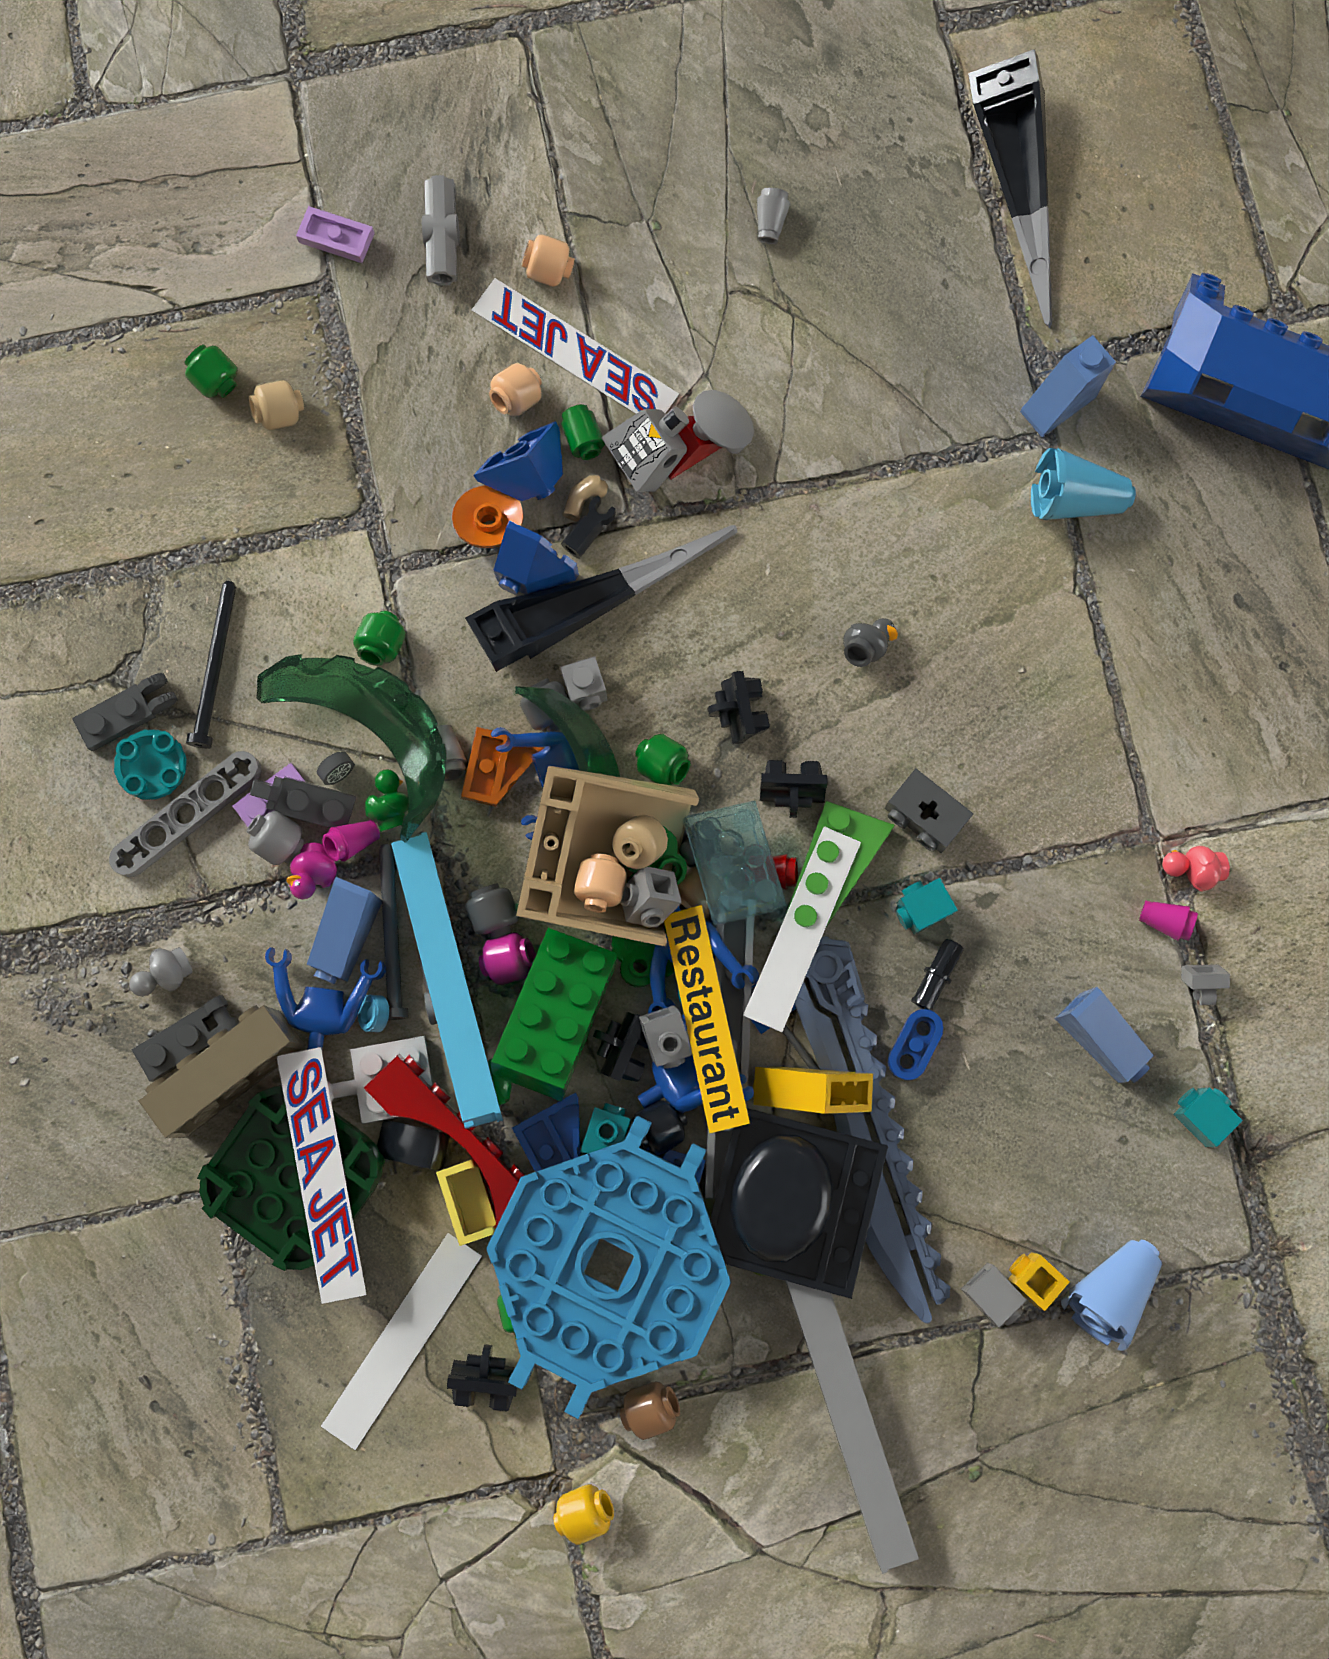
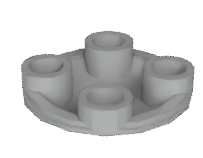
M717 390L703 391L695 398L693 415L696 423L693 425V431L698 438L705 441L711 440L718 446L726 448L732 454H739L751 443L754 435L753 422L747 410L736 399L727 393Z

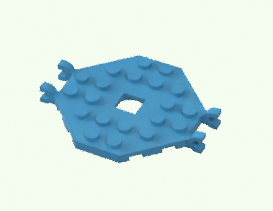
M640 1116L635 1117L625 1141L522 1176L486 1248L497 1275L500 1293L507 1315L511 1319L521 1356L508 1383L522 1390L526 1386L535 1364L566 1379L577 1386L564 1412L577 1419L582 1414L591 1392L697 1356L731 1284V1279L695 1176L707 1150L693 1143L680 1168L640 1148L652 1122ZM600 1239L634 1256L618 1291L584 1274Z

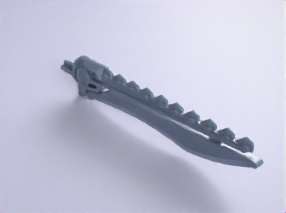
M825 936L819 942L805 979H807L818 1006L837 1017L855 1072L873 1074L872 1112H869L879 1143L888 1145L885 1161L910 1232L907 1235L903 1233L882 1171L866 1243L887 1279L921 1321L930 1323L932 1315L910 1251L916 1249L930 1295L933 1297L936 1305L942 1304L947 1298H950L951 1287L934 1274V1270L937 1266H940L941 1254L925 1243L924 1240L928 1234H931L932 1223L915 1209L919 1202L922 1203L923 1191L906 1178V1175L913 1170V1159L897 1147L900 1140H903L904 1128L888 1116L891 1109H894L895 1097L879 1085L881 1079L885 1078L886 1066L870 1054L873 1047H876L877 1035L861 1023L864 1016H867L868 1004L864 1002L865 995L850 944L847 941L833 940ZM803 982L794 1005L816 1057L819 1069L849 1072L831 1018L814 1008L806 985ZM863 1112L833 1113L837 1132L872 1141Z

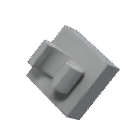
M1219 964L1181 965V980L1193 989L1194 1000H1199L1200 1005H1216V989L1230 988V973Z

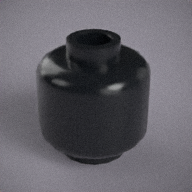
M659 1100L634 1114L632 1122H634L636 1116L652 1122L640 1148L656 1156H661L684 1141V1126L688 1124L684 1112H678L668 1102Z

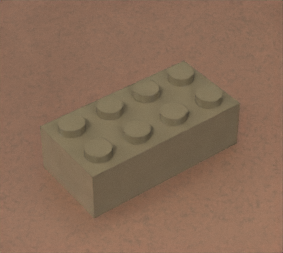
M257 1005L249 1008L239 1016L238 1020L240 1023L229 1032L227 1029H223L208 1040L209 1047L199 1055L196 1053L188 1055L176 1065L178 1068L177 1072L167 1079L163 1076L155 1080L145 1089L147 1095L138 1102L165 1138H187L278 1068L277 1056L298 1052L306 1046L292 1026L288 1024L281 1011L264 1005L260 1008Z

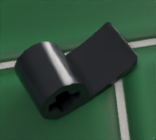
M383 1120L377 1147L384 1156V1159L441 1171L443 1170L450 1135L438 1130Z

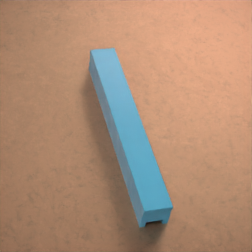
M427 832L421 833L422 835L391 843L462 1122L465 1129L496 1120L497 1122L503 1121L431 845Z

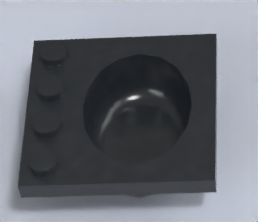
M747 1108L750 1124L733 1128L710 1218L725 1264L852 1299L888 1145Z

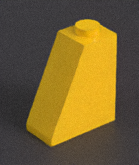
M755 1067L753 1105L823 1114L872 1112V1073L791 1067Z

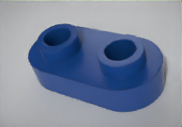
M921 1009L913 1012L906 1019L888 1056L889 1070L896 1078L905 1081L913 1080L921 1076L925 1071L943 1034V1022L938 1014L928 1009ZM919 1022H925L929 1026V1032L926 1036H922L917 1032L916 1026ZM908 1055L912 1058L913 1064L911 1068L905 1069L900 1065L901 1056Z

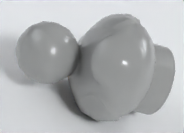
M180 947L172 951L158 948L151 952L149 958L150 972H137L130 979L129 986L135 995L142 997L151 994L157 984L165 990L174 991L181 986L183 978L192 974L193 971L185 953Z

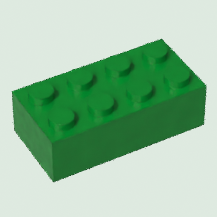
M548 927L492 1058L491 1075L562 1102L614 973L618 953Z

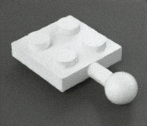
M425 1036L350 1049L355 1079L333 1084L327 1081L331 1102L334 1098L357 1094L362 1124L398 1118V1116H390L364 1087L398 1054L404 1059L411 1055L425 1070L421 1074L423 1079L432 1086L433 1081Z

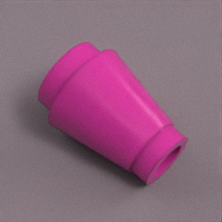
M371 820L331 827L328 833L323 835L322 843L326 854L333 861L341 860L345 862L374 841L379 840L380 832L376 823Z
M1145 900L1139 921L1177 941L1180 938L1189 941L1198 913L1191 911L1190 906Z

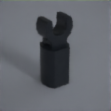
M599 496L591 500L587 516L583 515L561 542L562 547L578 559L581 558L601 532L600 527L611 523L615 518L616 510L613 506L605 514H599L596 511L601 505V498Z

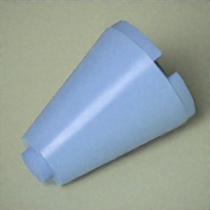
M1141 1239L1139 1242L1130 1240L1067 1291L1061 1299L1062 1307L1065 1310L1070 1305L1075 1311L1071 1317L1073 1321L1092 1337L1107 1346L1113 1340L1120 1343L1117 1350H1126L1132 1342L1162 1266V1261L1158 1257L1160 1255L1158 1249L1146 1240Z

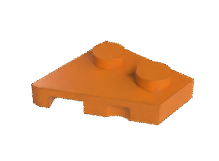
M477 727L460 799L496 807L532 764V755L541 751L544 747H512L508 752H499L495 748L506 743L507 735L503 734L498 737H492L491 732L493 730Z

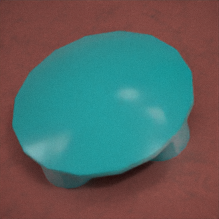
M142 730L130 735L128 738L122 739L117 744L114 758V773L119 785L128 794L142 800H156L171 794L182 783L187 770V757L182 745L170 733L160 730Z

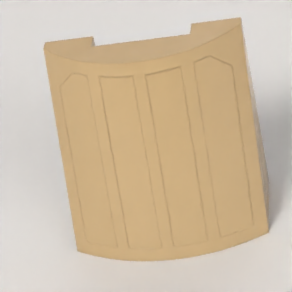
M548 766L516 916L666 946L667 938L664 921L658 927H646L641 924L626 922L621 902L614 907H607L606 912L603 913L589 911L584 908V902L575 896L574 887L578 868L583 860L589 859L592 854L598 853L617 858L612 847L613 836L620 826L634 816L647 815L658 820L662 826L666 827L677 838V853L679 854L691 805L697 806L699 802L696 791L694 789ZM620 862L619 865L623 866L627 872L626 884L633 873ZM672 863L665 864L662 870L672 871Z

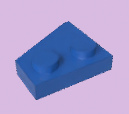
M576 1092L563 1099L562 1102L559 1101L512 1127L535 1172L581 1156L579 1097Z

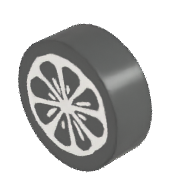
M336 752L320 763L317 775L325 785H333L347 777L355 764L346 752Z

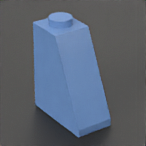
M1092 335L1062 358L1020 412L1038 434L1044 437L1097 397L1116 361Z
M338 877L335 878L307 965L317 969L314 976L332 984H335L337 978L348 982L382 905V900L373 892Z
M1098 987L1080 993L1054 1018L1118 1083L1128 1082L1129 1080L1135 1083L1149 1070L1150 1067L1146 1063L1154 1055Z

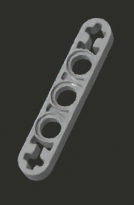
M238 751L231 754L117 844L109 856L111 868L116 873L126 877H135L141 874L251 787L254 779L258 780L262 772L259 761L249 752ZM243 761L245 764L251 762L248 766L250 773L247 776L239 773L231 779L237 784L233 788L222 777L225 772L230 777L238 773L239 768L237 764ZM213 782H220L224 786L223 796L216 801L208 800L205 792L207 787ZM184 805H192L195 809L194 819L186 824L180 823L177 819L178 810ZM161 827L166 832L165 842L160 846L153 847L148 842V835L154 828ZM138 841L143 848L150 852L147 856L142 852L137 853L132 858L134 865L131 868L126 865L121 866L124 862L122 857L124 853L127 852L133 855L141 849L136 846Z

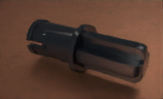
M950 939L943 941L930 967H925L924 972H926V975L915 996L912 997V1003L922 1009L933 1011V1007L943 988L952 981L949 977L964 951L960 944Z

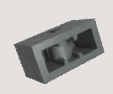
M916 768L885 806V809L890 812L887 816L893 823L902 829L909 827L918 835L916 839L922 846L932 852L936 849L940 853L948 847L974 814ZM928 807L933 812L929 818L923 820L920 815Z

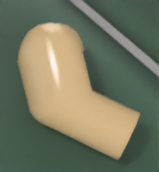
M590 475L574 485L570 490L563 516L573 521H579L587 499L591 496L603 498L608 491L606 481L600 480V476Z

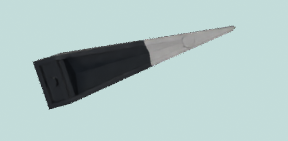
M1035 49L968 74L973 106L1016 230L1044 323L1051 328L1045 90L1042 84L1039 58Z
M736 525L728 526L675 549L606 573L558 587L495 601L465 617L497 672L525 656L532 659L737 533Z

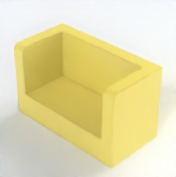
M474 1159L436 1172L459 1246L493 1235L496 1229L495 1212L481 1169Z

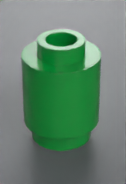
M584 404L566 409L562 413L563 421L561 426L572 455L582 460H590L600 455L605 443L594 412L589 410L588 406Z

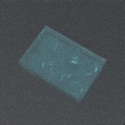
M756 801L692 814L683 819L714 926L780 910L787 906Z

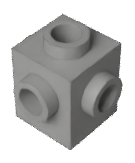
M652 867L642 868L637 871L625 884L621 900L626 922L641 924L646 927H658L682 903L675 873Z

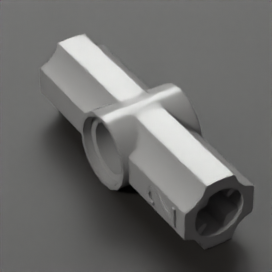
M435 175L429 180H425V215H422V235L426 248L428 282L435 283L438 286H448L457 281V246H460L454 179H449L444 175Z

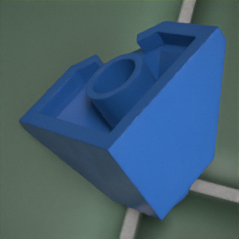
M556 421L529 431L518 439V443L508 448L504 453L499 451L488 458L473 475L477 482L520 501L533 497L541 500L555 491L554 485L563 475L560 427Z
M509 521L493 570L496 580L499 582L498 585L503 590L517 595L518 592L530 594L576 581L579 575L577 563L567 555H563L560 559L557 557V552L551 548L552 543L543 536Z

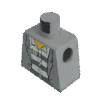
M678 407L672 408L667 414L660 409H644L602 437L636 492H655L659 489L686 454L687 446L678 433L689 423V419Z

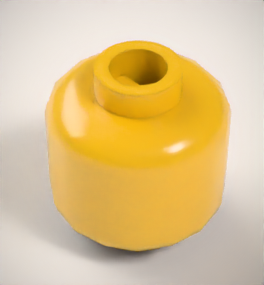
M592 1484L584 1485L560 1496L557 1502V1512L553 1516L554 1525L561 1536H566L570 1542L580 1545L608 1532L611 1520L614 1518V1508L605 1490H599Z

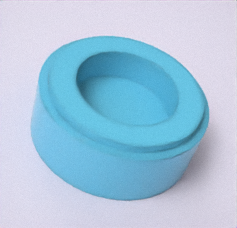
M366 995L358 1013L359 1025L365 1032H381L386 1027L389 1019L388 1001L382 995Z

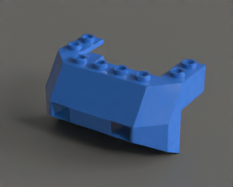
M1192 273L1174 311L1171 333L1140 397L1329 470V345L1322 343L1323 339L1311 332L1303 331L1300 335L1287 330L1288 326L1277 319L1268 318L1267 321L1253 317L1254 313L1243 306L1233 305L1232 308L1224 306L1225 285L1220 284L1221 279L1209 273H1202L1201 276ZM1202 373H1203V374H1206V375H1208V376H1211V377H1213V378H1216V379H1218V380L1224 381V382H1226V383H1229V384H1231V385H1234V386L1231 387V386L1226 385V384H1224V383H1221V382H1218V381L1213 380V379H1211V378H1208V377H1206V376H1203ZM1304 412L1314 417L1322 419V421H1319L1302 413Z

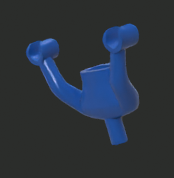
M502 727L496 728L491 732L492 737H498L503 734L507 735L506 743L495 748L499 752H508L512 747H545L532 755L533 764L542 788L544 787L548 766L583 771V764L603 757L598 744L577 751L569 736L562 732L511 734ZM527 815L523 817L521 824L529 825L536 823L537 816ZM534 831L527 833L525 836L532 840Z
M678 906L672 913L681 911L680 907ZM706 920L714 961L716 956L732 974V984L736 988L742 989L745 987L742 973L747 974L750 982L755 984L759 979L758 970L752 965L742 966L727 948L717 929ZM667 933L666 946L655 945L652 957L650 984L653 1004L650 1005L648 1014L658 1011L659 1006L663 1009L675 1006L674 1002L667 998L665 990L667 962L670 960L673 963Z
M270 947L265 953L266 962L273 966L277 999L288 1024L298 1030L310 1033L307 1050L319 1047L322 1050L325 1035L348 1032L358 1016L372 982L381 979L386 972L384 962L380 961L378 971L370 975L368 973L369 960L365 959L360 965L362 975L348 998L345 1007L343 991L317 987H305L303 997L297 1005L290 988L287 966L291 963L292 954L289 950L285 949L282 960L275 963V948Z
M683 1014V1015L681 1016V1018H682V1021H683L685 1030L687 1031V1026H686V1022H685V1017H684V1014ZM692 1055L685 1057L683 1064L673 1068H664L663 1065L657 1067L652 1061V1071L656 1085L637 1096L644 1108L662 1098H665L678 1112L691 1111L703 1104ZM739 1073L741 1085L745 1084L747 1081L746 1076ZM747 1086L742 1089L745 1101L750 1100L754 1095L753 1087Z

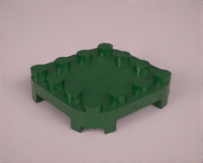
M278 1085L258 1092L247 1102L250 1105L209 1163L202 1166L197 1177L200 1180L199 1193L204 1205L201 1209L210 1219L217 1217L274 1260L273 1266L283 1271L287 1269L304 1270L315 1266L283 1088L282 1085ZM333 1110L354 1221L376 1190L382 1177L385 1159L382 1153L379 1152L377 1145L365 1133Z

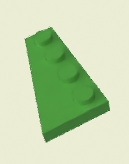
M826 801L790 904L823 827L861 842L827 923V928L895 825ZM823 841L817 847V856L824 862H833L839 855V848L832 841ZM815 872L807 877L805 885L810 893L819 895L826 891L828 880L823 874ZM801 905L796 909L794 919L798 925L810 927L815 923L817 913L813 907Z

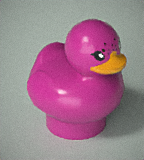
M314 842L304 844L300 854L296 855L291 861L290 870L293 876L288 877L286 881L290 885L292 895L301 900L308 899L315 893L316 885L327 888L334 882L337 874V865L326 854L323 844Z

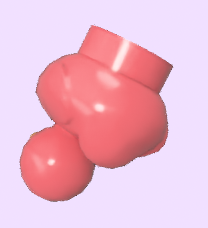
M1205 846L1193 847L1186 855L1177 850H1172L1164 857L1162 863L1164 871L1170 876L1179 877L1186 872L1192 886L1201 892L1212 889L1219 881H1225L1230 871L1227 856L1223 852H1213Z

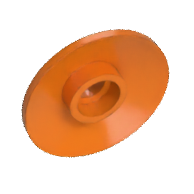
M478 486L468 490L457 500L452 513L453 526L458 536L466 543L479 548H495L501 546L509 521L522 526L523 509L519 500L489 486ZM486 521H493V522H494V523L488 524V525L484 524Z

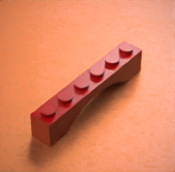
M398 1054L364 1089L390 1116L406 1117L430 1124L450 1135L467 1150L480 1167L489 1185L495 1206L497 1227L520 1178L525 1176V1174L515 1164L509 1168L499 1158L503 1151L489 1137L483 1141L473 1131L477 1126L465 1129L460 1111L456 1113L447 1104L451 1099L448 1093L438 1083L435 1082L430 1086L423 1079L421 1074L425 1070L411 1055L404 1059Z

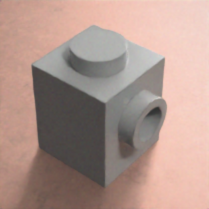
M595 656L560 667L573 711L579 709L583 711L591 710L600 706L602 702L608 701L606 688Z
M674 1005L639 1017L651 1058L657 1067L663 1065L664 1068H673L683 1064L685 1057L693 1055L681 1014Z
M988 1262L961 1288L965 1295L997 1327H1000L1003 1323L1009 1326L1016 1321L1023 1313L1021 1306L1027 1301L995 1265Z

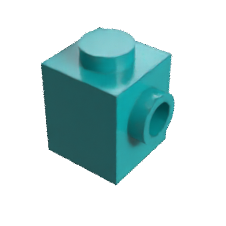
M938 878L925 886L920 880L903 889L904 897L900 898L897 902L899 909L896 910V915L905 930L910 928L915 935L953 915L958 909L942 880Z
M1210 1087L1198 1088L1197 1090L1191 1088L1178 1100L1177 1103L1181 1107L1173 1114L1205 1147H1218L1243 1121L1229 1107L1232 1104L1230 1099L1217 1088L1212 1090Z
M608 1103L604 1104L603 1110L594 1107L581 1152L588 1154L625 1141L632 1120L624 1117L626 1109Z

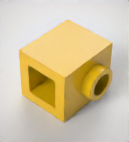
M1033 1252L1028 1256L1025 1254L1019 1256L1009 1269L1012 1273L1008 1278L1009 1282L1035 1307L1046 1311L1070 1282L1044 1257Z

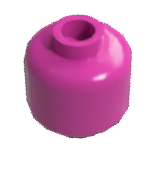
M513 932L485 942L483 955H480L478 960L479 967L485 977L489 976L498 985H505L527 978L536 953L532 942L528 938L524 939L520 934Z

